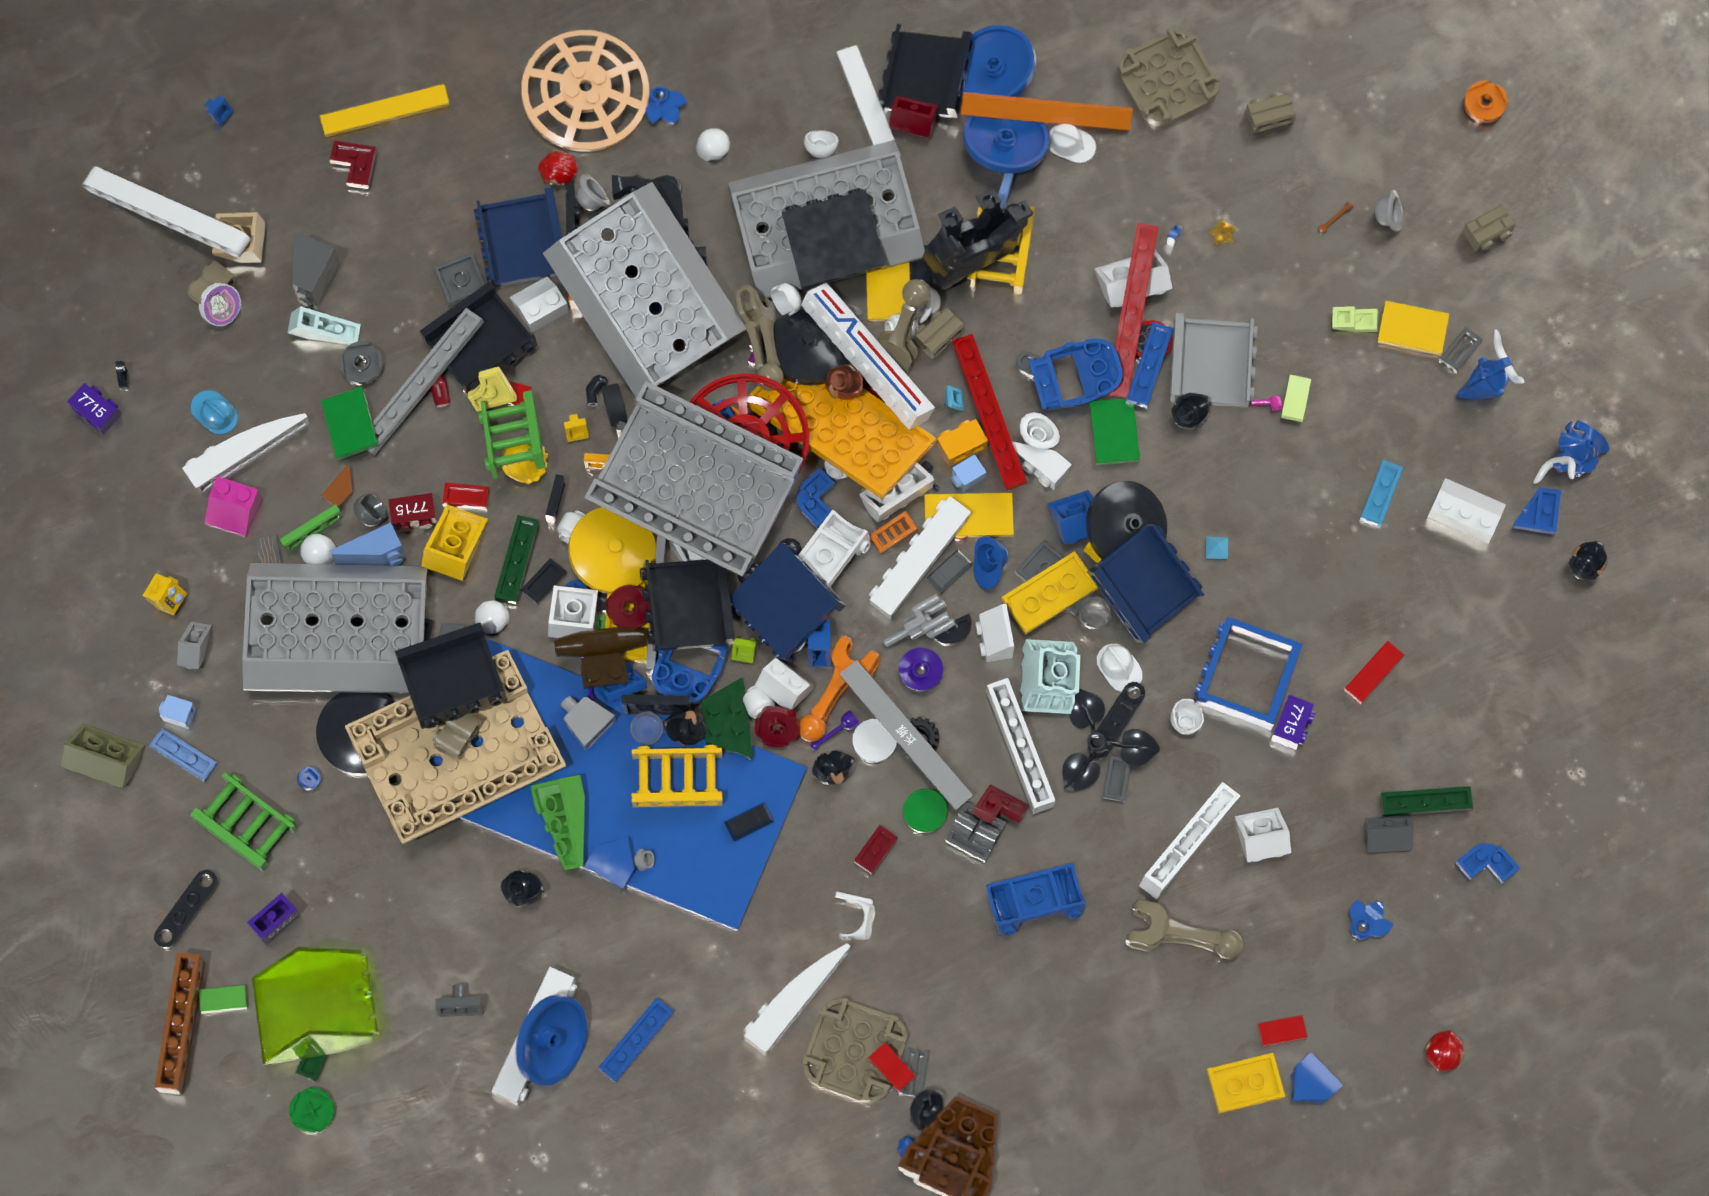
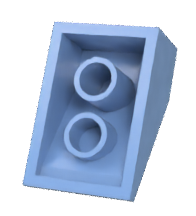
M391 523L330 550L336 565L398 566L406 559L402 545Z

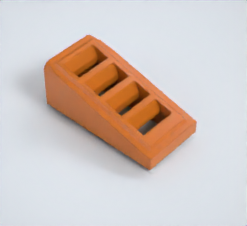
M904 511L869 536L882 554L920 530L909 513ZM904 520L909 526L908 530H906L903 524L901 523ZM897 525L901 530L902 534L898 535V533L894 529V526ZM887 530L891 531L894 536L893 540L886 533ZM880 534L883 535L887 544L883 545L878 537Z

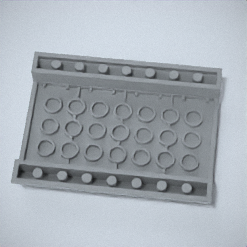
M645 381L635 400L637 405L598 479L594 478L584 498L743 577L755 561L796 481L804 459Z

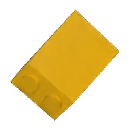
M447 504L424 548L421 566L463 581L488 519Z

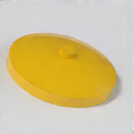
M603 507L585 514L577 522L570 534L568 557L572 569L583 583L599 592L611 594L615 589L624 585L638 587L643 582L640 579V568L643 567L645 560H649V564L655 563L656 542L653 533Z

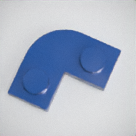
M821 468L800 485L797 494L799 510L816 529L821 526L832 511L820 498L835 486V482Z
M1478 844L1456 861L1457 866L1469 880L1488 867L1496 878L1503 883L1520 869L1502 847L1492 844Z

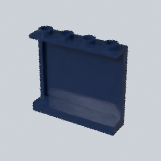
M553 187L544 188L545 194L480 205V200L476 201L478 209H474L476 222L480 221L481 228L477 229L479 241H484L485 245L481 252L483 261H488L489 267L485 268L486 279L491 281L494 287L557 276L543 255V252L562 238Z
M1146 524L1087 571L1090 578L1138 643H1145L1150 639L1149 635L1197 596H1204L1201 590V583L1196 578H1192L1188 565L1183 560L1180 561L1176 555V548L1163 537L1165 535L1164 531L1155 524Z
M781 542L730 595L731 609L737 615H743L746 619L744 623L752 631L756 630L760 634L758 638L766 646L770 645L774 649L772 653L780 661L784 659L790 663L793 661L790 656L834 610L841 612L846 606L794 549L784 542Z

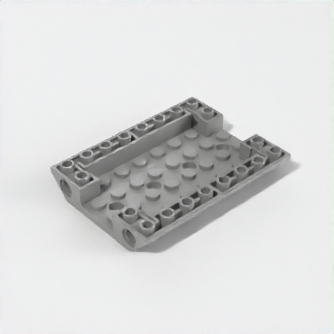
M894 140L728 182L755 288L760 299L763 297L771 298V289L782 283H788L793 285L798 291L801 290L781 213L785 211L787 206L797 204L798 207L806 206V202L818 199L821 202L827 200V196L833 194L844 196L848 195L849 190L860 188L861 191L866 190L885 268L922 259L925 252L902 162ZM887 192L894 194V198L891 201H885L882 196ZM760 225H767L769 227L766 233H759L757 228Z
M653 182L624 197L558 240L543 252V255L636 398L645 381L657 387L684 368L746 330L743 321ZM605 229H612L614 231V238L611 241L603 240L602 232ZM634 265L637 267L638 274L636 277H627L626 269L628 266ZM654 302H658L662 306V311L658 315L651 314L649 310L650 305ZM677 339H682L686 343L685 349L681 352H677L673 347Z
M250 563L246 585L242 656L243 690L409 693L395 651L424 641L428 569L422 566ZM264 616H272L274 618L272 624H262L261 620ZM311 616L319 619L318 623L314 626H309L306 623V620ZM360 617L364 622L361 626L355 627L351 624L352 619ZM400 618H405L408 620V624L400 628L396 625V621Z

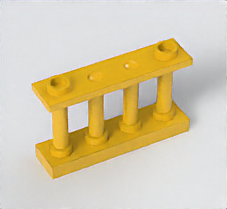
M978 207L977 218L982 212L981 207ZM1030 207L1033 215L1029 217V222L1020 234L1019 242L1016 245L1020 246L1019 253H1015V255L1008 254L998 260L1013 263L1014 266H1017L1016 273L1004 274L978 270L967 276V279L971 280V287L975 288L976 278L1010 283L1011 286H1014L1013 293L1022 295L1035 207Z
M706 745L704 748L650 749L648 746H639L637 749H632V758L639 759V790L637 793H632L633 807L723 806L722 792H718L716 789L715 758H722V748H718L716 745ZM684 758V790L682 792H673L671 790L670 759ZM693 758H706L707 789L704 792H695L693 789ZM648 759H661L662 790L659 793H650V790H648Z

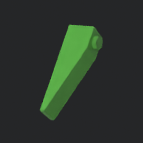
M580 775L532 785L531 791L535 809L538 815L542 814L546 822L544 828L547 833H551L555 841L554 849L564 870L583 867L585 795Z

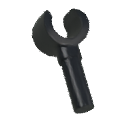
M924 461L921 464L930 474L933 466L928 461ZM934 480L933 488L937 491L940 487Z

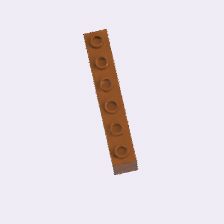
M177 952L154 1086L158 1092L182 1095L204 962L202 957L197 954Z

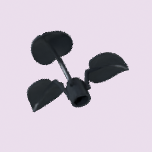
M1080 688L1079 693L1075 694V704L1069 716L1072 723L1080 729L1091 726V734L1087 740L1088 746L1091 749L1088 758L1082 753H1074L1066 758L1062 774L1064 789L1067 791L1087 789L1098 780L1100 766L1092 762L1095 751H1103L1107 745L1122 748L1121 758L1125 763L1134 767L1146 764L1160 751L1156 740L1150 734L1140 729L1125 731L1122 735L1123 743L1107 741L1103 734L1096 732L1094 724L1101 721L1105 715L1106 709L1103 700L1096 694Z

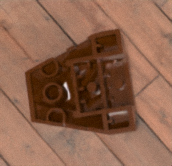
M955 1096L936 1116V1119L922 1130V1133L916 1140L907 1146L898 1169L905 1175L913 1178L917 1185L942 1196H987L993 1181L992 1172L998 1114Z

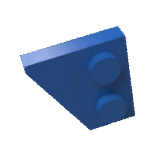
M1539 487L1523 512L1514 522L1513 528L1555 535L1561 491Z

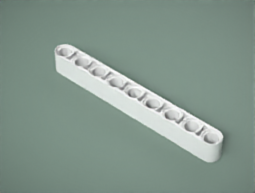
M96 166L92 168L82 184L86 190L237 258H240L251 240L247 234Z

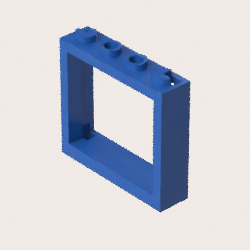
M1227 616L1225 623L1220 622L1216 633L1220 635L1218 643L1213 642L1209 652L1210 655H1213L1211 662H1206L1202 671V675H1205L1203 683L1198 682L1194 692L1195 695H1198L1196 703L1272 730L1303 644ZM1230 629L1290 650L1268 715L1206 693Z

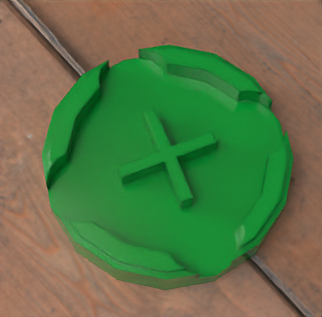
M916 790L904 802V820L908 827L915 832L933 833L940 829L946 821L947 804L942 795L935 790Z
M310 1087L293 1097L290 1102L289 1115L291 1122L298 1130L307 1134H316L323 1132L331 1125L336 1109L334 1101L327 1092L320 1088Z

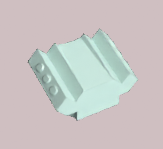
M1026 639L1022 648L1024 658L1021 663L1023 671L1020 692L1022 698L1019 705L1022 711L1071 714L1075 704V694L1079 693L1080 655H1077L1075 643Z

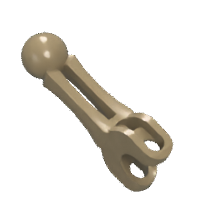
M919 279L907 282L902 290L905 303L902 305L901 315L894 331H885L877 339L886 352L896 360L906 375L912 369L918 356L917 347L911 340L914 318L919 307L924 306L930 298L929 286Z
M745 285L737 291L736 301L752 343L755 369L757 370L756 375L767 377L782 385L784 375L779 367L780 362L774 343V322L776 321L774 304L766 297L760 299L757 290L750 285ZM750 292V302L746 303L744 297ZM761 332H762V335H763L764 344H765V349H766L767 363H766V361H765V356H764V351H763V346H762ZM758 384L763 390L774 391L772 388Z
M1138 900L1133 903L1134 915L1146 920L1150 928L1146 931H1131L1126 936L1125 942L1131 948L1149 952L1155 950L1162 943H1181L1205 948L1212 952L1216 951L1219 956L1225 959H1233L1242 952L1243 940L1233 930L1219 932L1189 927L1168 918L1164 908L1158 903Z

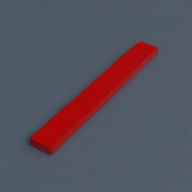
M1137 223L1115 349L1122 367V379L1118 387L1107 394L1110 396L1127 398L1129 394L1159 226Z
M973 333L953 340V345L1006 491L1027 484Z

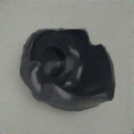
M1191 392L1179 396L1171 409L1174 423L1178 427L1190 430L1202 426L1210 414L1208 396Z
M521 869L507 875L500 885L501 892L507 902L517 907L536 902L545 891L537 875L532 873V871L525 872Z
M936 1089L921 1091L911 1103V1122H913V1125L918 1130H923L926 1126H929L944 1109L943 1095Z

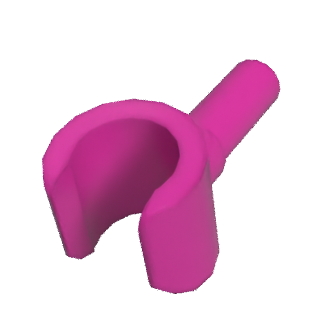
M1277 395L1264 400H1251L1252 405H1270L1272 411L1283 409L1281 398Z

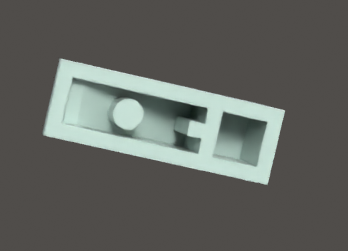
M300 306L291 313L288 333L311 340L350 345L358 342L361 324Z

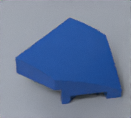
M632 662L626 663L628 684L597 688L607 703L622 698V694L630 695L647 688V680L637 670H633Z
M629 836L595 846L585 867L617 886L625 888L635 870Z
M1312 1052L1294 1067V1072L1290 1075L1293 1081L1292 1102L1306 1101L1320 1105L1331 1098L1343 1086Z

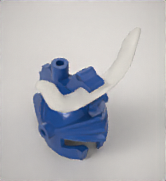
M1497 329L1494 330V348L1499 360H1487L1486 357L1479 359V364L1472 372L1470 379L1457 392L1458 397L1464 399L1500 397L1504 394L1503 389L1509 380L1515 384H1524V379L1517 375L1510 357H1507L1504 351L1501 335Z
M1580 420L1576 421L1573 428L1585 433H1577L1572 429L1573 422L1569 421L1565 427L1567 433L1561 432L1559 448L1561 452L1557 454L1558 457L1551 458L1542 465L1533 484L1539 483L1552 467L1556 468L1558 473L1568 471L1570 479H1574V475L1581 477L1582 473H1590L1598 463V456L1609 451L1607 440L1597 430Z

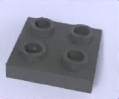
M966 802L963 809L957 815L945 842L985 863L1006 822L997 817L992 824L972 814L975 806Z

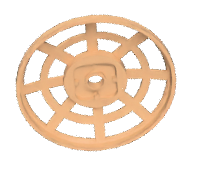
M577 30L555 36L536 50L524 70L522 101L528 119L544 138L565 149L593 152L617 145L636 130L645 115L648 105L649 82L641 60L624 42L603 32ZM574 36L598 37L595 46L580 45L568 48L563 41L565 38ZM606 39L622 47L634 61L622 64L615 55L603 49ZM555 43L560 53L550 60L545 70L532 68L540 54ZM589 51L592 52L589 62L577 63L572 53ZM600 55L611 60L616 67L605 71L601 66L597 65ZM562 58H565L570 66L563 74L551 72L555 64ZM639 69L642 78V101L629 96L630 80L627 72ZM622 75L624 92L620 93L612 90L610 79ZM529 77L541 78V95L544 103L534 109L531 107L528 95ZM548 80L560 83V94L551 99L547 91ZM582 83H588L592 88L585 92L579 86ZM611 98L619 101L618 107L607 116L603 106L607 103L608 99ZM565 102L567 106L573 109L571 118L569 119L562 115L554 106ZM626 105L638 109L631 123L616 134L611 122L620 116ZM549 111L555 119L568 126L565 138L548 130L537 117ZM595 111L599 119L594 122H579L581 112L589 113ZM603 127L608 139L596 142L573 141L576 129L591 130Z

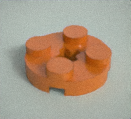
M1484 80L1474 83L1468 89L1464 97V108L1477 124L1495 122L1504 114L1508 99L1506 92L1500 85H1494L1489 83L1490 81ZM1482 98L1491 101L1489 106L1481 104Z

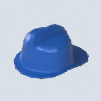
M983 536L975 544L974 577L980 587L992 589L1000 580L1002 567L1008 561V552L1002 541H995L989 536Z

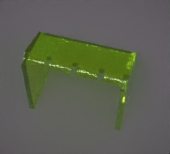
M297 947L252 977L263 1064L272 1065L343 1052L374 1041L373 1036L378 1035L379 1031L377 1018L371 1019V1016L376 1015L374 997L367 996L373 993L370 974L364 975V973L370 971L368 955H362L361 950Z

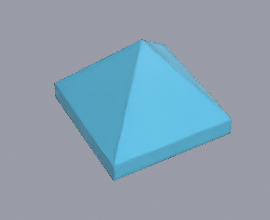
M946 386L944 403L950 408L964 411L963 390Z
M1206 537V559L1228 560V538Z

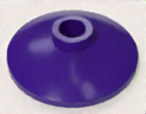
M914 648L902 657L899 663V675L902 682L910 689L926 691L932 689L940 682L943 675V664L940 657L934 651L927 648ZM919 668L925 670V673L923 675H919L917 673V670Z

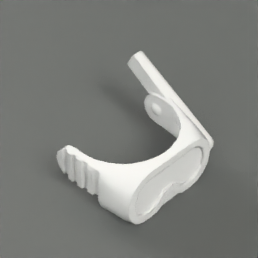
M836 891L835 897L844 899L851 904L860 905L864 910L865 916L859 930L851 934H839V937L849 940L870 939L872 924L875 918V907L872 905V899Z

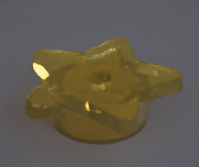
M1220 219L1216 227L1209 229V233L1215 236L1216 245L1224 241L1232 244L1234 243L1232 234L1236 230V226H1230L1223 219Z

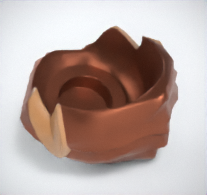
M851 365L836 366L828 370L825 388L832 397L849 400L860 396L862 393L863 378L860 371L855 370Z

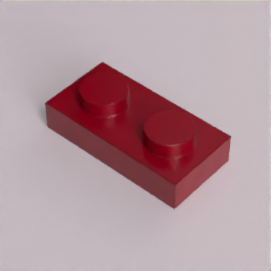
M879 825L854 859V863L872 875L896 843L898 837Z

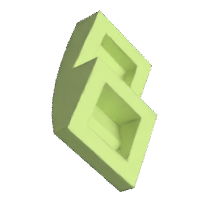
M1355 306L1333 307L1332 328L1352 332H1378V310L1355 309Z
M1295 375L1289 376L1281 418L1303 422L1311 379Z

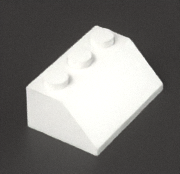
M1154 250L1146 297L1154 294L1160 295L1167 290L1173 289L1168 265L1156 250ZM1131 257L1094 268L1105 300L1111 308L1123 305Z
M916 463L883 500L868 490L863 491L859 495L868 514L879 523L933 488L934 478L921 465Z
M1445 478L1428 517L1489 544L1506 504Z

